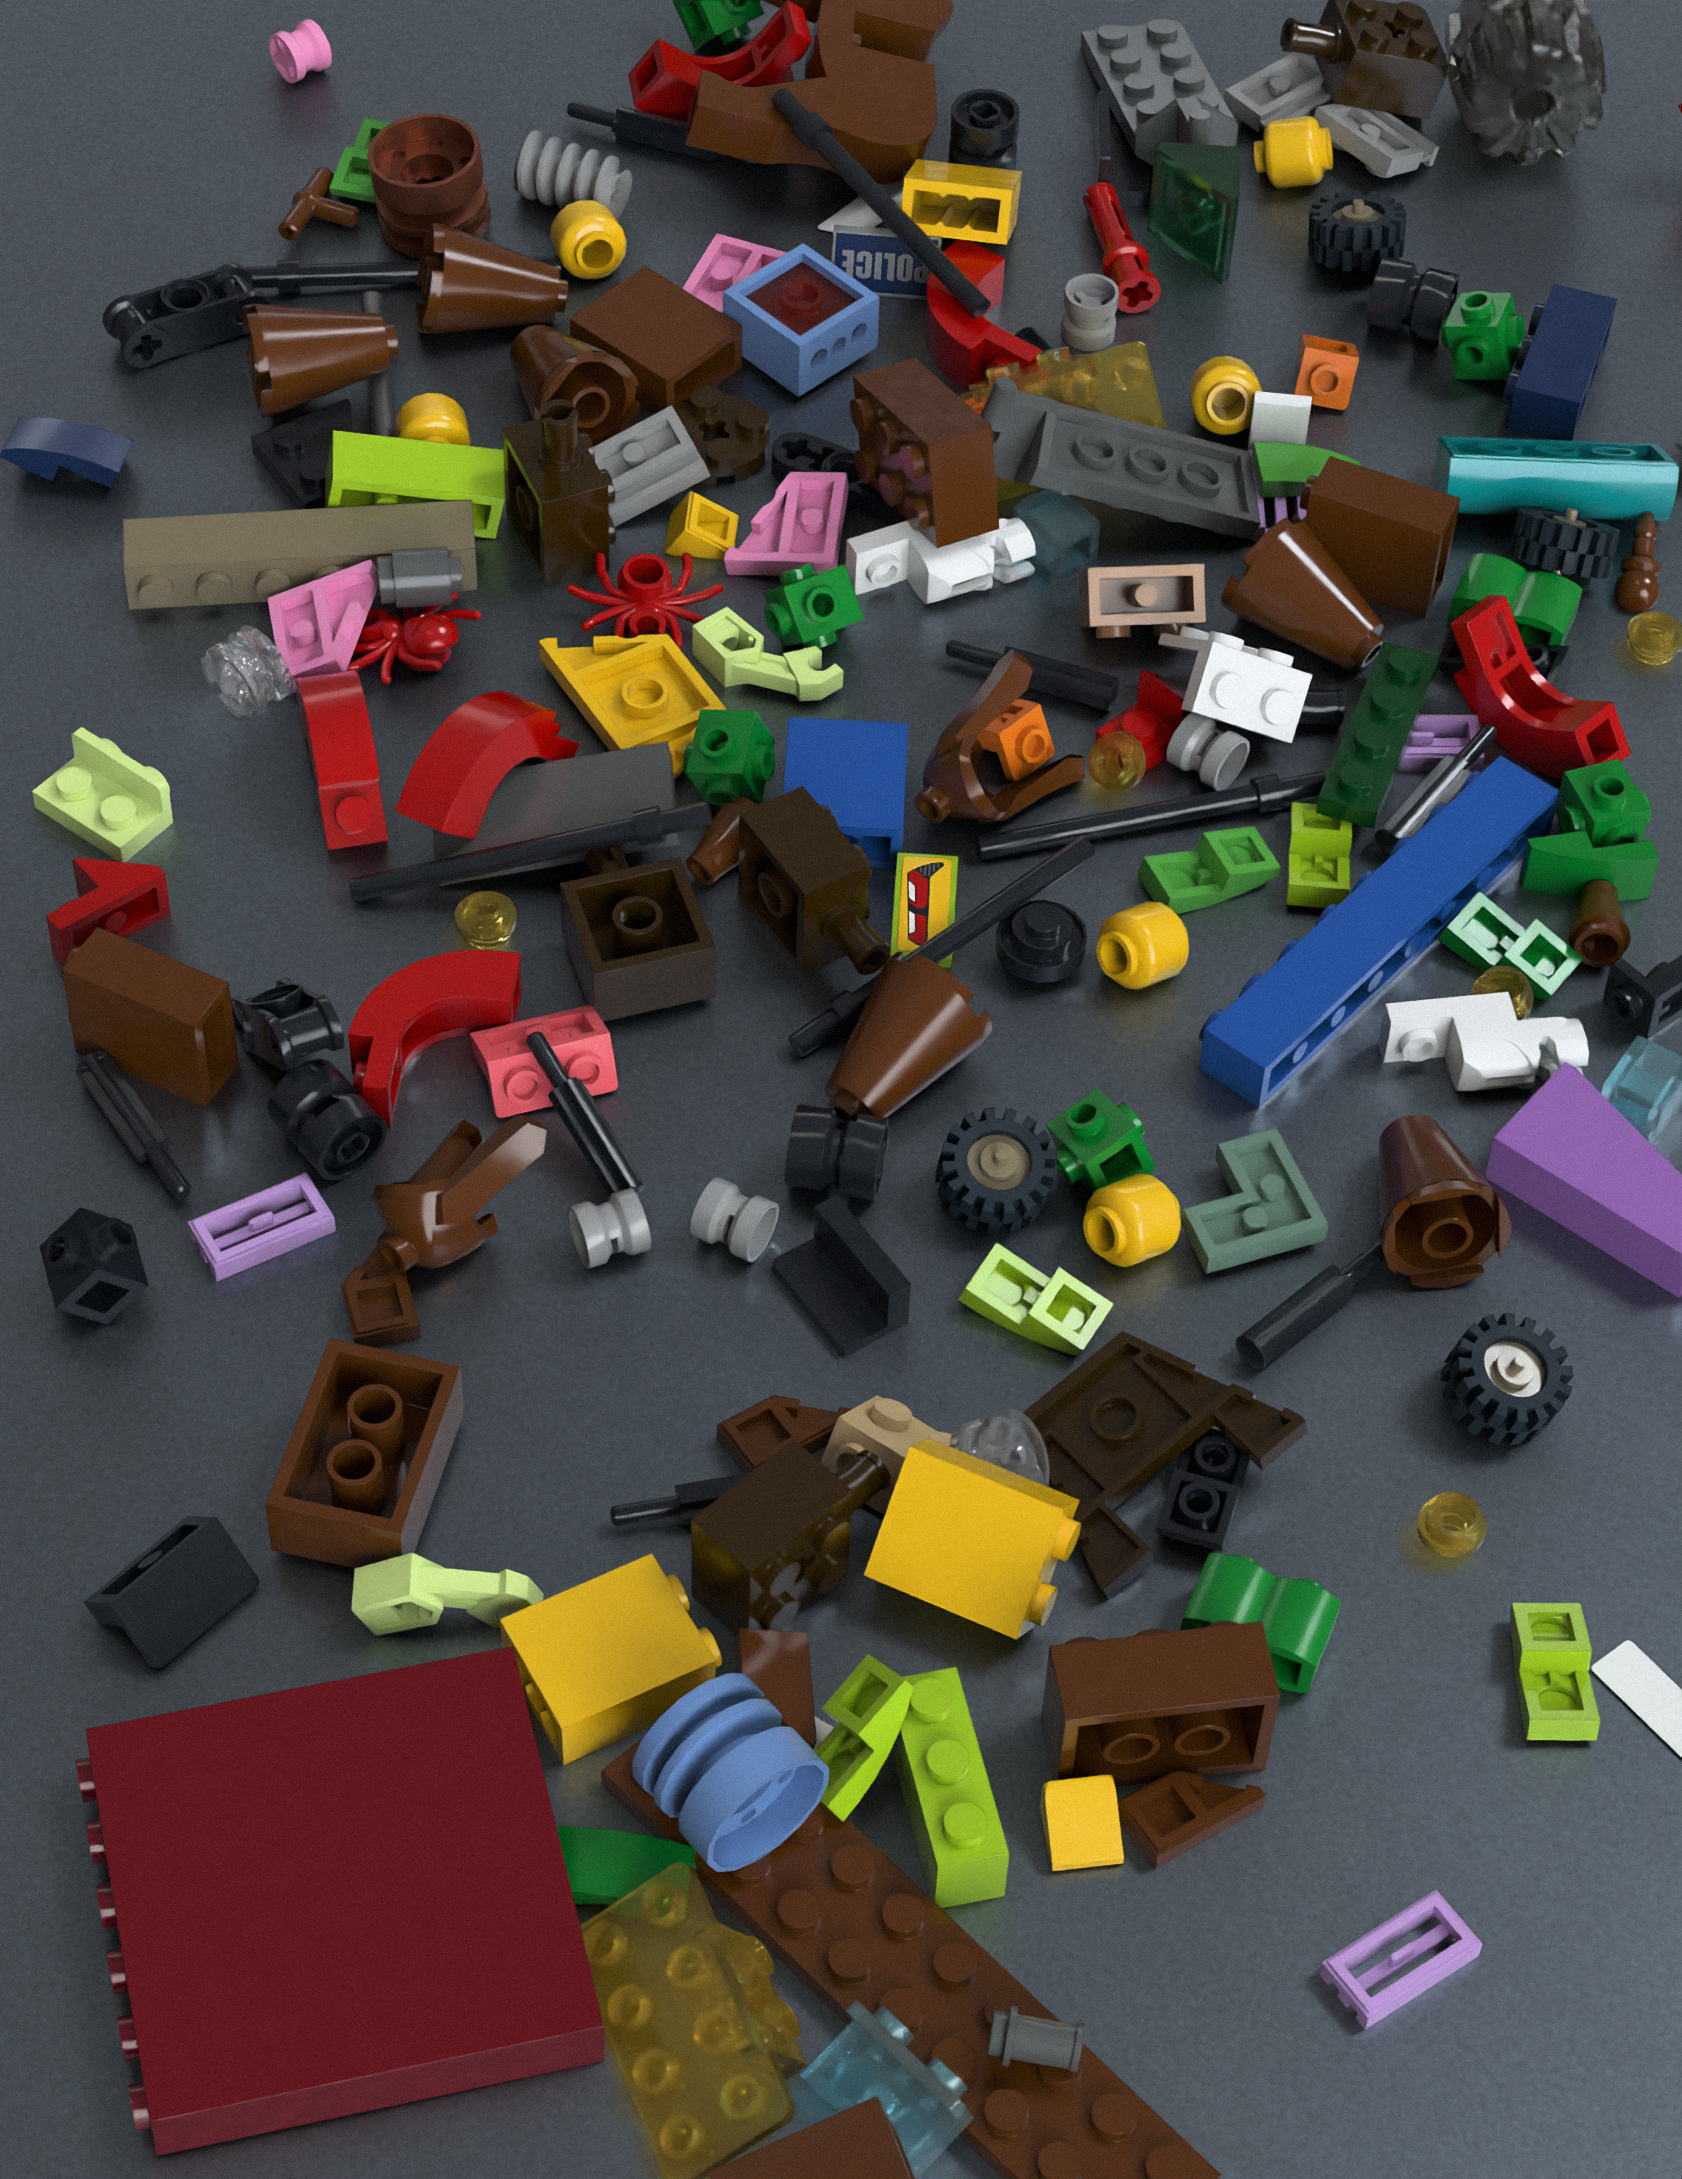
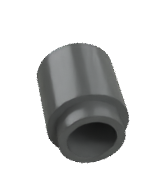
M447 546L392 550V556L377 557L381 604L396 603L397 609L452 605L451 593L463 592L460 557H448Z

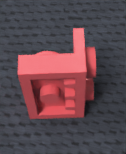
M591 1004L470 1033L473 1055L488 1080L493 1111L499 1118L553 1106L548 1094L554 1088L526 1044L527 1037L536 1031L543 1033L570 1078L576 1077L578 1080L581 1079L591 1096L615 1091L618 1088L611 1035Z

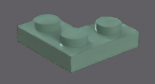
M1277 1128L1218 1143L1215 1160L1233 1195L1184 1208L1182 1213L1181 1226L1206 1274L1325 1241L1329 1226Z

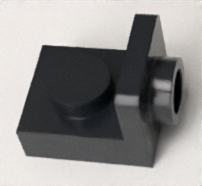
M1682 955L1669 964L1667 962L1659 963L1646 977L1624 959L1620 958L1610 965L1603 996L1604 1005L1610 1009L1611 1013L1619 1021L1627 1023L1645 1039H1649L1682 1016Z

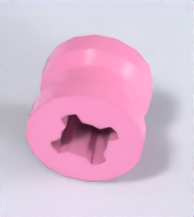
M306 19L296 24L293 32L288 33L282 30L271 35L269 38V51L272 61L282 78L293 84L304 79L306 72L309 70L320 72L331 66L332 52L329 42L322 29L313 20Z

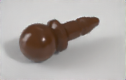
M1652 512L1642 513L1634 529L1633 537L1635 540L1632 543L1631 557L1621 561L1620 570L1623 574L1615 584L1614 593L1617 602L1623 608L1634 612H1644L1652 609L1657 604L1661 594L1660 583L1657 579V576L1661 573V564L1654 560L1656 545L1654 540L1657 537V528Z

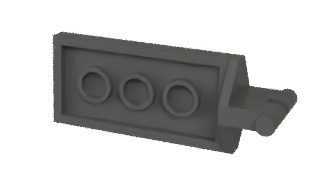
M1155 19L1144 25L1124 27L1117 24H1107L1099 27L1098 30L1081 31V52L1101 91L1109 92V106L1134 155L1175 179L1185 198V210L1193 214L1204 212L1206 210L1208 166L1237 144L1238 124L1182 23L1169 19Z
M998 377L980 414L992 426L995 476L1050 489L1060 495H1074L1102 502L1116 509L1126 508L1154 515L1168 522H1181L1209 529L1219 535H1233L1249 540L1253 539L1261 522L1250 451L1059 403L1054 399L1017 390V384L1007 377Z

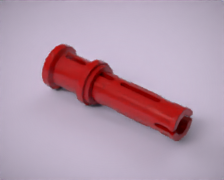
M1107 182L1094 183L1086 189L1089 196L1083 195V203L1090 215L1097 238L1104 251L1101 262L1103 274L1113 280L1118 286L1119 310L1134 314L1144 312L1154 306L1160 297L1161 287L1159 280L1154 273L1148 270L1150 260L1147 250L1143 245L1134 242L1132 232L1121 209L1113 185Z

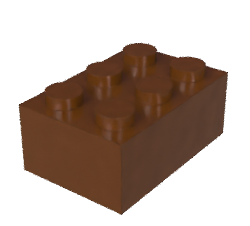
M915 357L854 375L855 399L850 401V414L859 435L860 450L855 452V465L861 480L866 484L869 483L879 492L889 507H894L908 520L909 525L914 531H919L936 548L999 529L992 426Z
M329 1338L265 1504L271 1549L351 1568H358L414 1553L464 1414L461 1366Z
M1224 1620L1211 1623L1205 1628L1172 1632L1164 1629H1148L1129 1637L1103 1640L1093 1637H1078L1064 1644L1051 1645L1049 1648L1041 1724L1053 1781L1112 1775L1115 1787L1151 1783L1174 1769L1204 1776L1265 1769L1280 1692L1262 1621L1239 1624L1235 1621Z

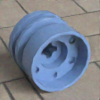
M745 1673L724 1674L704 1682L681 1697L654 1723L641 1740L632 1760V1772L635 1780L646 1792L654 1797V1802L669 1817H679V1832L707 1865L716 1872L740 1869L758 1861L780 1846L819 1804L829 1783V1767L792 1727H782V1714L768 1699H764V1693Z

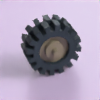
M1353 190V195H1346L1344 191L1335 192V198L1329 195L1320 197V202L1314 201L1309 209V256H1313V260L1317 263L1326 261L1325 267L1334 269L1336 266L1341 265L1342 271L1349 272L1352 271V267H1360L1361 272L1370 271L1371 266L1379 268L1384 256L1396 259L1403 257L1406 228V210H1404V205L1401 202L1395 203V198L1386 196L1380 199V193L1371 192L1369 196H1365L1359 190Z
M1536 507L1519 508L1508 555L1529 565L1542 566V569L1550 570V573L1560 576L1563 573L1567 575L1576 574L1585 578H1589V576L1595 579L1609 578L1620 531L1617 528L1610 527L1608 524L1595 522L1593 519L1577 517L1578 510L1573 508H1567L1566 514L1555 510L1548 509L1546 511Z
M995 1107L983 1108L979 1120H977L974 1112H971L963 1117L961 1127L954 1124L948 1132L946 1141L943 1143L935 1174V1183H940L937 1194L941 1203L948 1200L951 1201L948 1213L955 1220L962 1213L968 1216L965 1227L975 1231L978 1222L981 1221L988 1223L986 1234L998 1235L1001 1224H1006L1009 1233L1018 1231L1023 1219L1028 1225L1037 1219L1040 1208L1044 1210L1057 1174V1169H1054L1057 1162L1056 1149L1047 1150L1051 1140L1046 1130L1035 1135L1033 1132L1037 1121L1028 1115L1022 1125L1014 1122L1017 1110L1006 1108L1003 1119L996 1118Z
M1503 1313L1498 1321H1496L1494 1314L1485 1316L1478 1325L1474 1322L1467 1329L1444 1361L1447 1364L1441 1370L1440 1381L1448 1382L1441 1391L1444 1401H1458L1450 1413L1457 1421L1465 1415L1471 1418L1473 1422L1466 1430L1475 1436L1484 1427L1489 1429L1488 1442L1499 1444L1506 1434L1509 1445L1520 1444L1526 1436L1531 1440L1548 1426L1569 1398L1573 1386L1567 1384L1573 1378L1572 1366H1560L1568 1357V1353L1563 1345L1552 1350L1549 1344L1555 1338V1335L1548 1328H1546L1541 1336L1533 1332L1537 1321L1525 1317L1522 1323L1516 1326L1514 1313Z

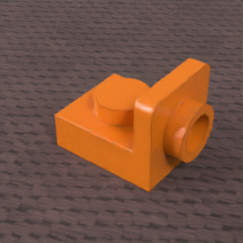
M1301 333L1297 350L1300 367L1293 395L1312 396L1311 404L1337 410L1347 409L1360 358L1355 344Z
M1019 698L977 736L983 749L998 753L1006 779L1013 782L1032 773L1055 754L1054 745L1041 705Z

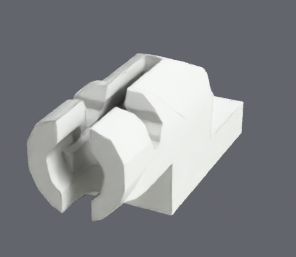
M1018 517L1011 519L1001 518L999 519V529L940 548H936L919 531H914L907 520L847 539L846 568L856 595L887 587L907 579L917 596L925 604H930L973 590L985 591L991 589L993 577L1003 583H1009L1033 575L1035 568L1030 561L1024 559L1035 556L1036 548L1030 530Z
M1509 992L1386 1003L1378 1040L1383 1063L1407 1060L1419 1062L1429 1058L1445 1057L1451 1081L1456 1091H1477L1517 1087L1523 1090L1531 1089L1534 1085L1535 1075H1538L1546 1082L1564 1062L1575 1067L1583 1075L1582 1069L1579 1066H1587L1589 1058L1587 1038L1579 1019L1548 1017L1517 1020Z

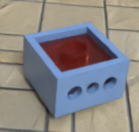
M804 243L723 291V314L742 325V357L797 397L878 347L880 296Z

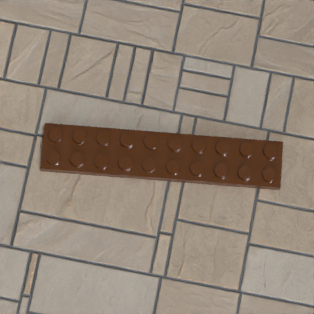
M639 1740L601 1770L602 1786L654 1837L691 1846L679 1832V1817H669L654 1802V1797L646 1792L633 1777L632 1760L640 1745L641 1740ZM819 1802L804 1823L780 1846L758 1861L735 1871L716 1872L696 1852L694 1858L696 1865L695 1877L1003 2179L1221 2178V2174L1084 2044L1082 2045L1077 2073L1070 2072L1069 2069L1010 2059L1009 2067L1001 2065V2057L987 2055L995 2009L1009 2012L1011 2005H1017L1019 2007L1018 2014L1054 2021L1059 2020L847 1818L844 1822L841 1821Z

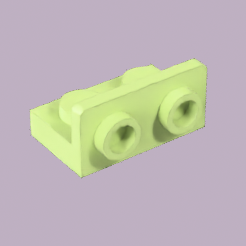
M80 727L71 734L75 757L32 791L35 808L118 862H126L173 823L169 784L164 776L151 766L144 767L122 753L119 747L107 738L100 739L85 728Z

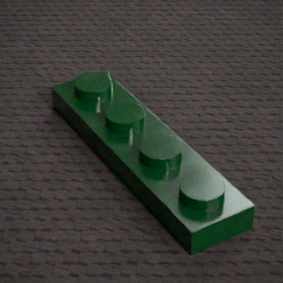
M1383 641L1318 796L1316 813L1372 829L1375 828L1437 675L1440 656Z

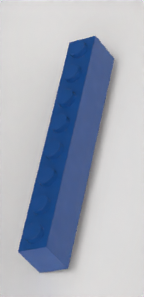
M1501 755L1482 773L1478 770L1474 771L1464 782L1459 794L1447 805L1444 803L1438 804L1427 817L1424 826L1412 838L1405 836L1397 842L1385 863L1375 872L1367 870L1354 885L1351 894L1338 906L1335 904L1329 905L1319 916L1314 928L1301 940L1297 938L1291 940L1280 953L1277 962L1265 974L1257 973L1253 975L1242 988L1238 999L1225 1011L1217 1009L1208 1017L1199 1035V1039L1203 1042L1199 1070L1259 1109L1431 946L1479 891L1485 894L1524 857L1529 838L1543 837L1550 833L1559 790Z

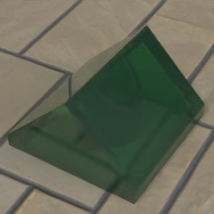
M1163 142L1155 148L1147 231L1221 285L1229 281L1240 196V147Z

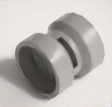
M1091 273L1075 276L1068 281L1064 292L1066 311L1062 317L1061 327L1062 338L1067 344L1083 351H1097L1106 348L1113 342L1116 333V318L1114 314L1119 303V289L1113 280L1103 275Z
M1190 713L1179 724L1169 742L1166 752L1167 760L1183 771L1193 769L1199 773L1200 780L1216 791L1227 788L1242 770L1249 754L1250 742L1234 731L1222 732L1217 729L1214 719Z
M716 1177L706 1186L696 1204L691 1219L690 1232L692 1236L710 1244L721 1241L729 1246L731 1254L748 1262H753L761 1255L770 1241L778 1220L779 1206L777 1203L759 1195L751 1198L746 1197L740 1193L738 1185Z
M628 1188L612 1193L608 1201L601 1203L599 1206L589 1201L568 1206L567 1219L571 1237L580 1261L586 1269L607 1264L612 1253L624 1252L633 1256L650 1250L651 1236L643 1206L634 1189Z

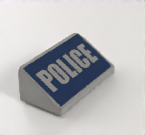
M834 225L831 263L878 296L926 300L927 280L930 270L891 229ZM928 236L941 249L942 237Z

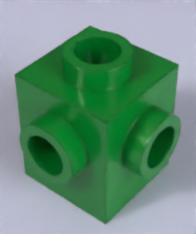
M760 0L672 1L693 48L719 37L724 46L752 33L748 23L765 14Z
M1481 290L1459 293L1450 314L1445 315L1441 323V342L1444 348H1449L1455 379L1508 380L1525 335L1524 320L1521 315H1516L1512 293H1489Z
M807 563L778 574L781 585L763 591L767 605L764 607L767 625L772 634L780 639L782 646L803 643L804 648L812 646L822 648L838 641L836 630L864 620L845 564L823 568L814 572L812 563Z
M700 710L693 743H689L685 749L684 770L686 776L692 781L704 801L721 807L723 803H733L736 798L744 797L755 804H761L765 783L772 779L775 771V753L773 749L775 740L757 710Z
M1618 758L1565 771L1555 814L1558 817L1562 834L1586 830L1593 848L1642 841L1646 824L1651 819V805L1645 791L1641 788L1637 789Z
M1098 1088L1045 1124L1056 1147L1057 1162L1055 1167L1071 1185L1079 1180L1092 1194L1097 1189L1135 1174L1149 1175L1156 1170L1142 1138V1135L1145 1134V1129L1135 1112L1125 1102L1117 1106L1114 1105Z

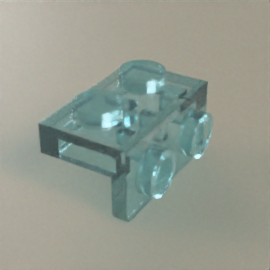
M855 2000L845 2010L852 2018L850 2024L800 2076L837 2113L878 2096L895 2124L914 2175L918 2179L974 2119L973 2115L959 2099L968 2087L936 2056L926 2066L906 2048L915 2038L914 2035L887 2008L882 2005L872 2015L863 2005Z

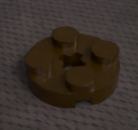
M711 385L695 387L691 390L689 398L682 399L672 405L711 475L697 484L717 485V477H728L731 475H735L736 483L750 478L765 465L769 456V414L762 407L755 406L751 402L737 396L722 394L717 387ZM710 436L722 437V438H715V439L711 440L710 442L704 440V438L710 437Z

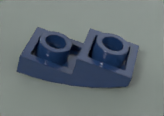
M25 417L18 418L1 451L0 458L17 465L26 472L37 474L50 481L53 480L59 466H62L77 473L86 480L95 481L112 489L134 441L115 433L74 421Z

